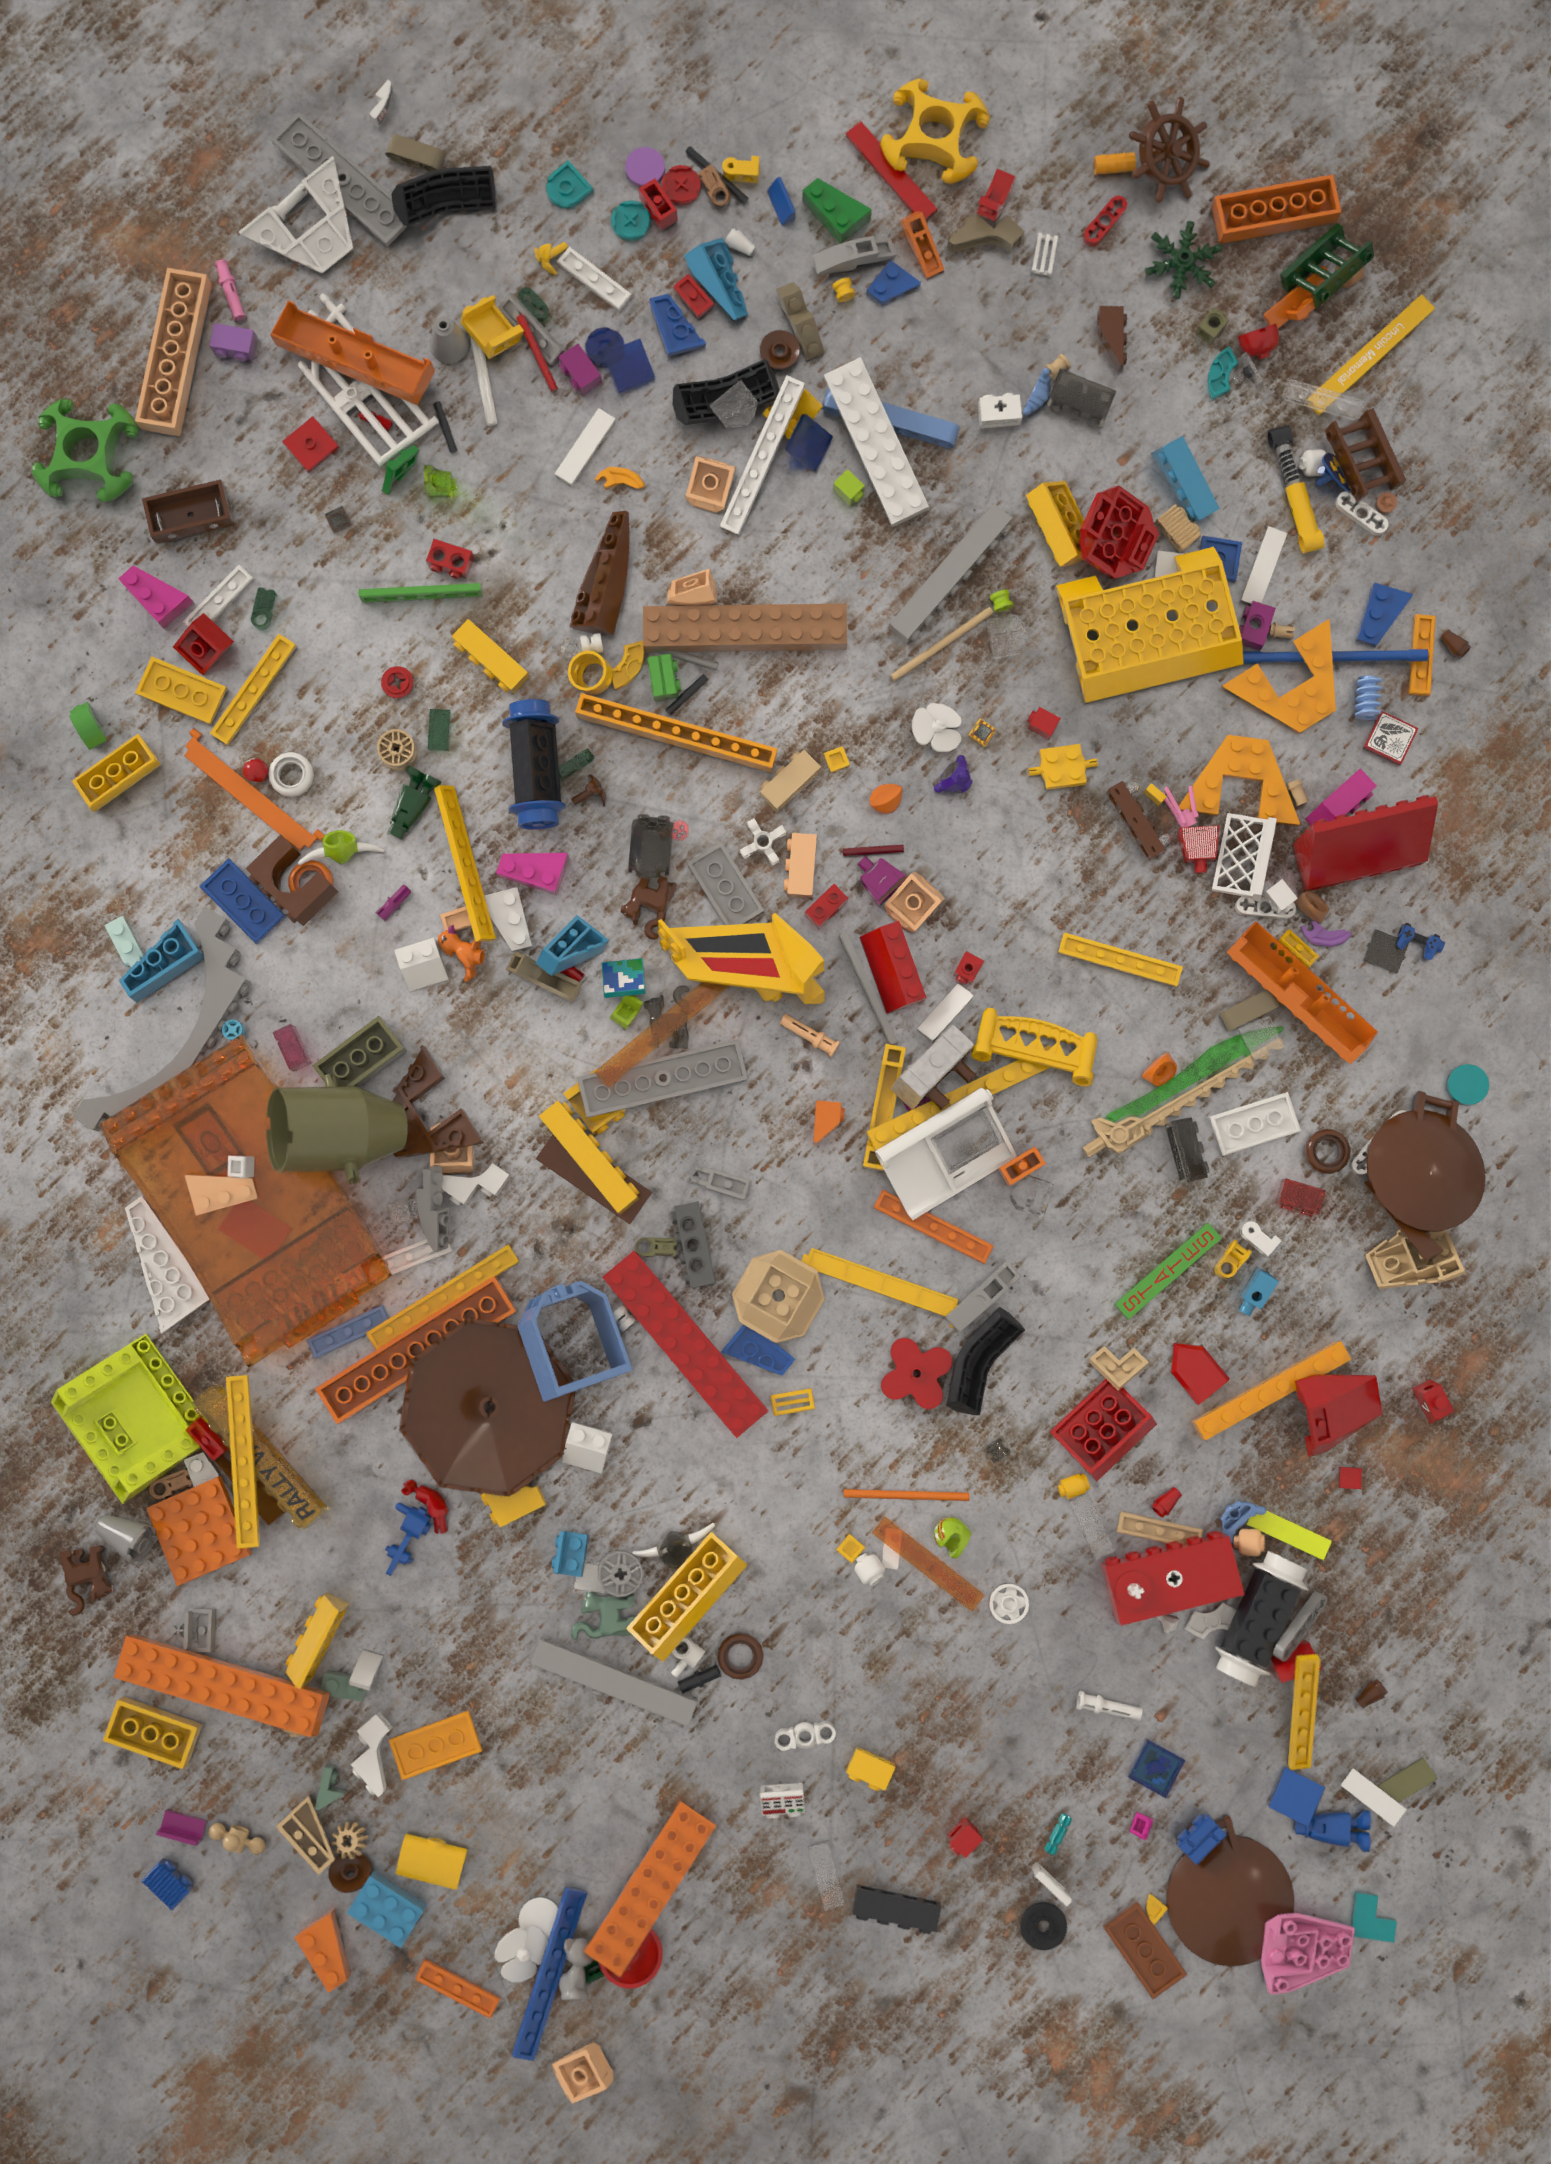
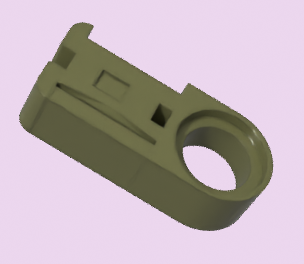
M643 1237L636 1242L635 1249L641 1256L655 1257V1254L656 1256H671L673 1254V1257H676L677 1240L675 1238ZM648 1241L651 1245L650 1251L642 1253L638 1248L639 1243Z

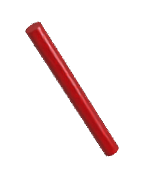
M524 314L516 317L517 321L524 330L525 338L550 391H556L558 387Z

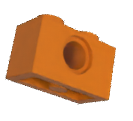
M1034 1146L998 1168V1171L1009 1187L1046 1163Z

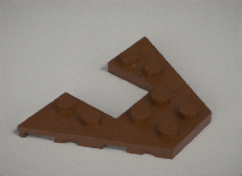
M421 1045L420 1053L413 1065L410 1064L408 1073L401 1080L396 1089L398 1092L393 1099L394 1102L404 1107L408 1126L405 1147L394 1153V1156L402 1159L483 1144L484 1141L462 1108L431 1131L427 1128L413 1102L444 1080L445 1077L427 1048Z

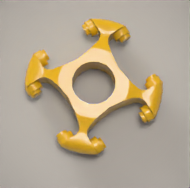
M921 78L914 79L896 90L893 96L894 105L902 106L909 103L912 106L913 119L904 137L899 140H895L889 134H884L880 142L883 154L895 170H906L908 162L905 160L906 157L927 159L948 167L947 171H943L941 179L945 183L951 185L962 181L977 170L978 159L974 156L963 158L958 150L960 136L968 122L975 120L979 127L986 128L990 121L989 112L975 91H965L963 98L965 104L952 103L924 94L928 90L929 82ZM929 122H939L950 130V134L941 139H933L926 136L921 131V127Z

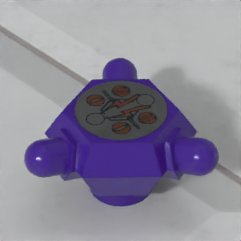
M959 755L956 761L951 763L942 773L940 783L934 786L935 792H956L959 790L963 793L970 788L973 780L963 755Z

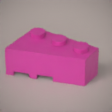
M134 565L118 578L163 629L194 603L187 594Z
M1360 768L1310 813L1305 820L1310 825H1314V822L1317 820L1326 819L1328 822L1334 820V817L1347 814L1348 812L1353 814L1361 807L1359 804L1361 800L1365 803L1374 795L1371 791L1377 785Z
M568 853L502 854L496 874L499 878L557 896L570 857Z

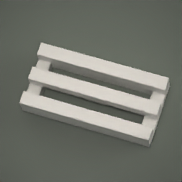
M1038 233L1031 273L1051 276L1058 240L1057 235L1052 237L1050 234L1042 235V233ZM1042 240L1045 241L1041 266L1040 269H1036ZM1049 242H1053L1048 271H1046L1044 267Z

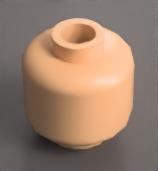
M1243 1528L1239 1531V1536H1234V1548H1238L1241 1556L1258 1557L1261 1552L1265 1551V1535H1262L1259 1529Z

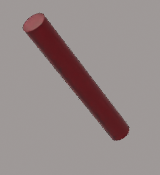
M904 844L842 848L843 857L904 853Z

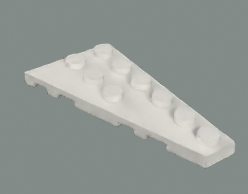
M141 1196L125 1207L131 1232H133L136 1249L141 1259V1266L149 1294L153 1301L154 1312L160 1325L159 1329L161 1334H163L210 1301L214 1296L144 1196Z

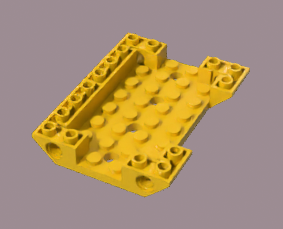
M1214 547L1174 556L1177 568L1176 573L1107 590L1102 589L1096 576L1056 585L1065 625L1069 626L1077 658L1075 665L1085 703L1243 665L1242 638L1223 563ZM1209 601L1216 603L1217 610L1214 612L1209 611L1206 608V603ZM1174 611L1177 614V620L1169 621L1166 616L1167 612ZM1135 621L1138 629L1130 631L1127 628V622ZM1088 631H1096L1098 639L1095 641L1089 640L1087 637Z

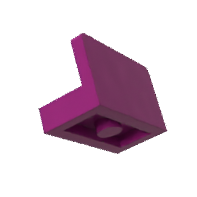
M167 1809L164 1813L161 1828L157 1830L156 1835L197 1846L203 1840L208 1820Z

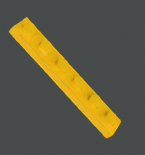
M280 634L277 635L211 730L210 734L227 746L231 743L296 649V644Z
M1065 932L1063 933L1058 950L1059 954L1174 987L1178 986L1183 966Z
M1317 1654L1296 1657L1288 1757L1290 1770L1311 1768L1320 1668V1658Z

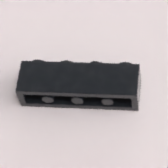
M857 1884L852 1915H856L857 1919L868 1921V1918L877 1920V1923L882 1925L894 1923L898 1924L897 1927L910 1930V1927L919 1929L918 1931L921 1933L931 1934V1931L937 1933L942 1906L938 1901Z

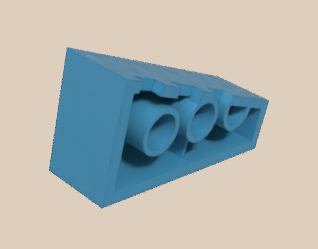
M1183 436L1151 453L1175 491L1177 498L1184 506L1187 517L1193 522L1199 521L1220 509Z

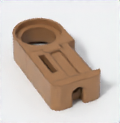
M709 165L700 171L698 177L705 184L712 201L720 207L728 205L731 200V194L716 167ZM719 191L726 193V198L723 202H718L716 199Z
M183 1469L152 1482L149 1491L152 1497L161 1499L184 1488L192 1487L193 1484L187 1469ZM162 1483L165 1485L166 1490L163 1495H158L155 1492L156 1484Z

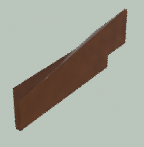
M1364 1181V1186L1368 1189V1191L1378 1202L1374 1195L1375 1191L1373 1189L1372 1183L1369 1181ZM1383 1208L1426 1263L1444 1251L1430 1238L1431 1234L1429 1232L1416 1230L1394 1219V1215L1386 1208Z
M229 1447L214 1461L233 1483L231 1447ZM255 1470L258 1514L270 1526L289 1509L274 1498L276 1492Z

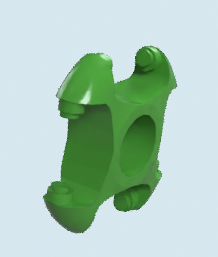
M62 398L47 407L38 417L40 429L49 430L53 424H56L57 442L48 468L44 467L41 463H34L31 473L39 486L51 497L62 496L63 490L58 483L60 480L90 479L105 483V487H101L98 490L97 499L101 502L109 503L126 492L132 485L133 479L132 473L128 471H122V473L118 474V477L113 474V456L119 436L124 431L127 437L137 438L139 427L131 414L120 404H109L108 413L112 418L108 420L81 421L65 417V414H70L73 411L74 403L69 399ZM86 438L98 440L99 447L97 453L91 459L85 462L72 460L71 453L73 447L79 441Z

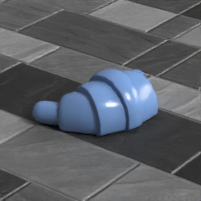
M1048 368L1042 370L1023 409V414L1029 415L1031 412L1041 408L1044 402L1049 400L1051 380Z
M1241 1500L1226 1507V1511L1220 1519L1222 1520L1223 1533L1230 1537L1231 1544L1234 1543L1236 1530L1243 1526L1251 1516L1266 1514L1265 1507L1257 1506L1250 1502H1242Z

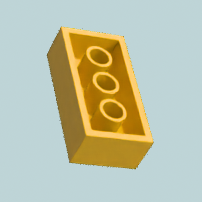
M123 1696L116 1702L103 1741L183 1769L189 1765L203 1724Z

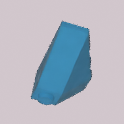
M723 238L699 244L684 255L693 275L734 320L748 315L743 294L737 288V273H733L732 270L733 258Z

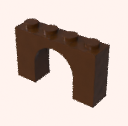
M280 834L246 868L251 874L248 878L257 886L261 884L263 886L261 891L268 898L273 896L276 899L273 903L281 911L286 909L288 911L286 916L294 924L298 921L304 926L338 891L317 872L299 890L282 892L280 889L281 876L301 854Z

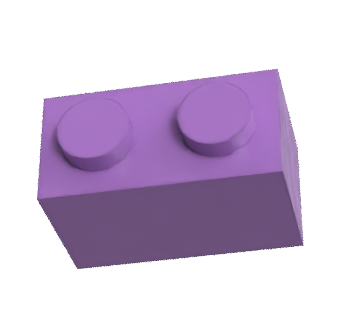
M214 323L209 346L218 357L226 358L230 356L239 361H246V359L253 361L258 337L254 330Z

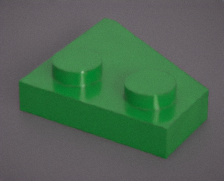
M412 445L409 449H404L399 457L387 463L382 491L385 494L389 495L392 492L393 482L396 479L401 481L416 464L419 449L416 446Z

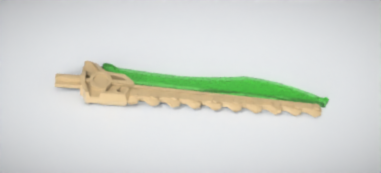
M1278 1026L1254 1030L1224 1040L1210 1047L1190 1066L1162 1086L1108 1113L1105 1119L1097 1118L1092 1120L1091 1124L1094 1125V1130L1099 1137L1082 1147L1084 1153L1090 1158L1106 1148L1120 1155L1146 1138L1147 1135L1150 1136L1153 1132V1125L1165 1126L1168 1121L1167 1116L1179 1117L1182 1113V1106L1194 1107L1197 1103L1196 1097L1208 1098L1211 1094V1087L1223 1088L1226 1084L1225 1078L1237 1079L1240 1075V1068L1252 1069L1255 1065L1254 1059L1266 1060L1269 1056L1268 1050H1281L1284 1045L1283 1040L1279 1038L1256 1052L1252 1051L1253 1048L1281 1033L1284 1027ZM1243 1054L1245 1055L1246 1058L1242 1059L1241 1061L1237 1062L1231 1067L1225 1069L1219 1074L1213 1076L1212 1078L1208 1079L1202 1084L1196 1086L1190 1091L1184 1093L1183 1095L1167 1103L1161 1108L1155 1110L1154 1112L1150 1113L1144 1118L1141 1119L1130 1116L1118 1123H1113V1121H1116L1128 1114L1134 1116H1139L1143 1114L1144 1112L1160 1104L1166 1099L1172 1097L1178 1092L1184 1090L1185 1088L1201 1080L1207 1075L1213 1073L1214 1071L1230 1063L1236 1058L1242 1056Z

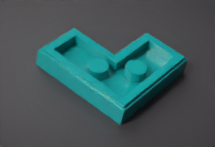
M1356 1892L1351 1925L1355 1928L1354 1937L1394 1943L1397 1921L1395 1919L1376 1917L1378 1895Z

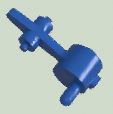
M400 1502L396 1504V1510L407 1515L400 1530L406 1532V1535L400 1547L392 1544L391 1547L387 1545L385 1549L388 1551L387 1556L393 1559L386 1571L387 1575L391 1576L398 1563L406 1565L407 1562L409 1564L412 1563L411 1553L405 1550L412 1536L419 1540L422 1534L426 1536L432 1524L429 1522L432 1517L426 1513L427 1509L421 1506L419 1509L414 1506L410 1508Z

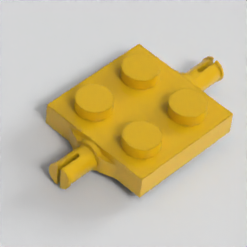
M1080 744L1046 748L1039 751L1040 767L1028 768L1029 777L1041 775L1046 790L1080 786L1087 783L1086 768L1098 767L1097 758L1085 760Z

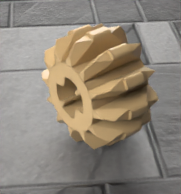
M345 1822L344 1827L342 1825L337 1827L339 1833L335 1832L332 1834L337 1841L331 1842V1845L338 1846L334 1853L338 1854L342 1851L341 1858L343 1859L347 1856L350 1859H354L355 1854L358 1856L363 1854L361 1848H367V1844L363 1840L368 1839V1835L362 1836L365 1828L358 1829L359 1825L357 1822L353 1823L352 1826L350 1822ZM351 1836L353 1839L351 1840V1844L348 1845V1837Z

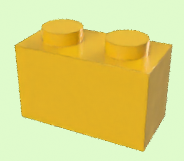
M856 1746L847 1765L846 1773L849 1774L848 1777L856 1782L863 1780L869 1783L868 1787L875 1791L880 1789L885 1791L895 1770V1764Z

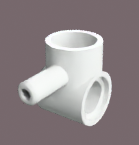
M685 1636L681 1641L688 1645L686 1652H679L677 1648L672 1651L676 1658L681 1659L671 1672L676 1678L680 1676L687 1665L694 1668L705 1653V1650L695 1644L688 1636Z

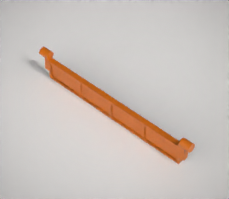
M193 728L189 732L192 738L185 745L189 750L184 754L189 761L278 834H281L299 851H302L305 846L311 848L317 839L322 842L325 836L324 833L317 829L312 835L198 742L202 737L198 730Z

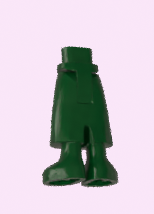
M407 765L405 771L410 777L409 786L402 785L388 831L389 834L401 840L406 832L409 833L410 828L417 822L432 799L428 796L430 792L442 783L438 779L424 774ZM422 781H423V786H422L421 790L418 791L417 789L419 788L420 784H421Z

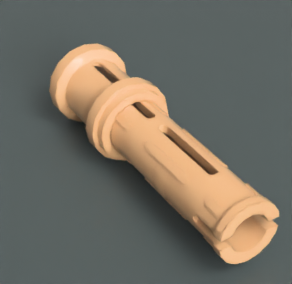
M785 1013L779 1025L813 1043L812 1046L815 1049L823 1050L831 1058L840 1045V1041L832 1040L824 1032L820 1031L818 1033Z

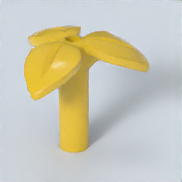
M563 242L552 248L551 244H544L539 247V250L537 247H534L535 257L538 263L542 262L543 269L550 274L557 275L558 273L549 264L551 258L567 250L568 246Z

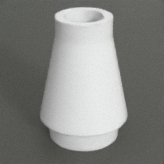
M733 228L725 240L728 247L745 253L748 256L751 255L755 248V245L739 229L735 230Z

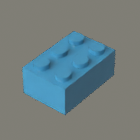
M373 1871L347 1914L401 1948L427 1905L379 1873Z

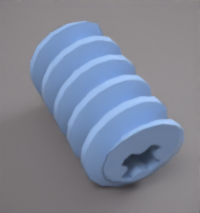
M1360 676L1356 682L1358 687L1356 695L1358 696L1355 701L1358 704L1355 706V710L1358 712L1355 713V718L1366 721L1376 720L1377 717L1375 715L1381 714V710L1376 709V707L1382 705L1381 702L1376 701V699L1382 697L1381 694L1376 693V691L1382 690V686L1377 685V683L1382 682L1383 679L1376 676Z

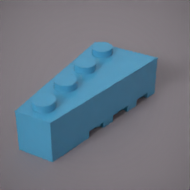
M179 919L173 923L168 932L165 931L162 934L161 939L153 947H150L145 952L146 955L140 961H137L119 980L127 995L136 1003L204 959V954L187 927Z

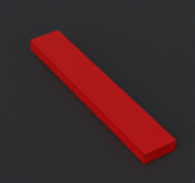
M862 121L846 132L848 140L912 213L916 211L922 212L925 220H928L937 212L936 206L903 170H895L889 164L883 154L880 142Z

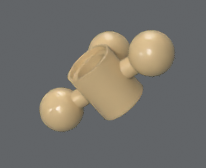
M215 1823L209 1829L210 1838L215 1841L223 1839V1847L229 1852L242 1853L245 1846L248 1847L253 1855H259L265 1850V1842L262 1838L247 1839L250 1830L245 1827L232 1825L228 1832L223 1824Z

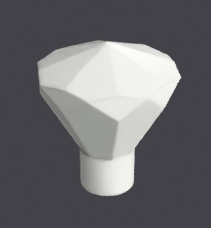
M1170 1615L1156 1617L1161 1621L1166 1634L1176 1630L1180 1621L1178 1617Z

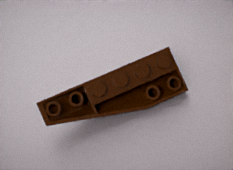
M628 511L612 512L579 588L569 626L572 629L592 634H614L627 579L630 538Z

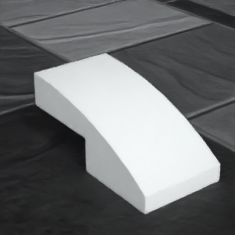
M363 1650L355 1665L349 1685L370 1690L383 1655Z

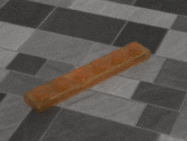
M884 1516L872 1531V1534L971 1612H973L985 1596L887 1517Z

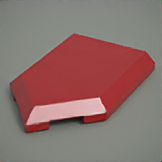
M1174 1343L1171 1373L1197 1405L1205 1401L1230 1380L1204 1346Z

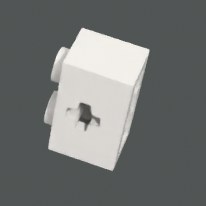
M1006 393L1003 396L985 395L979 398L980 428L1017 426L1021 424L1020 395Z

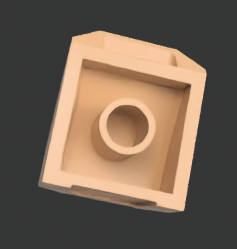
M696 456L685 498L694 507L715 513L724 510L737 467L707 457Z
M710 568L672 580L667 592L666 604L674 606L716 604L718 591Z
M913 872L884 906L887 914L894 921H899L904 930L915 932L945 898L923 876Z
M439 1124L432 1126L430 1128V1131L437 1127ZM473 1146L430 1153V1166H442L443 1175L471 1173L474 1171Z
M594 2042L552 2064L553 2071L565 2095L572 2104L606 2090L613 2082V2069L610 2068L601 2050V2046Z

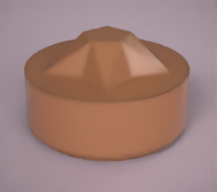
M1389 492L1382 493L1375 503L1377 510L1382 514L1393 512L1397 506L1395 495Z

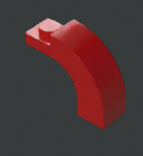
M997 168L985 196L980 197L977 214L996 221L1007 202L1016 181V176Z

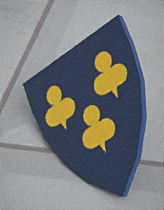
M1326 453L1322 458L1325 467L1321 466L1318 469V473L1322 476L1316 479L1317 485L1320 487L1334 479L1345 491L1351 493L1337 457L1332 453Z

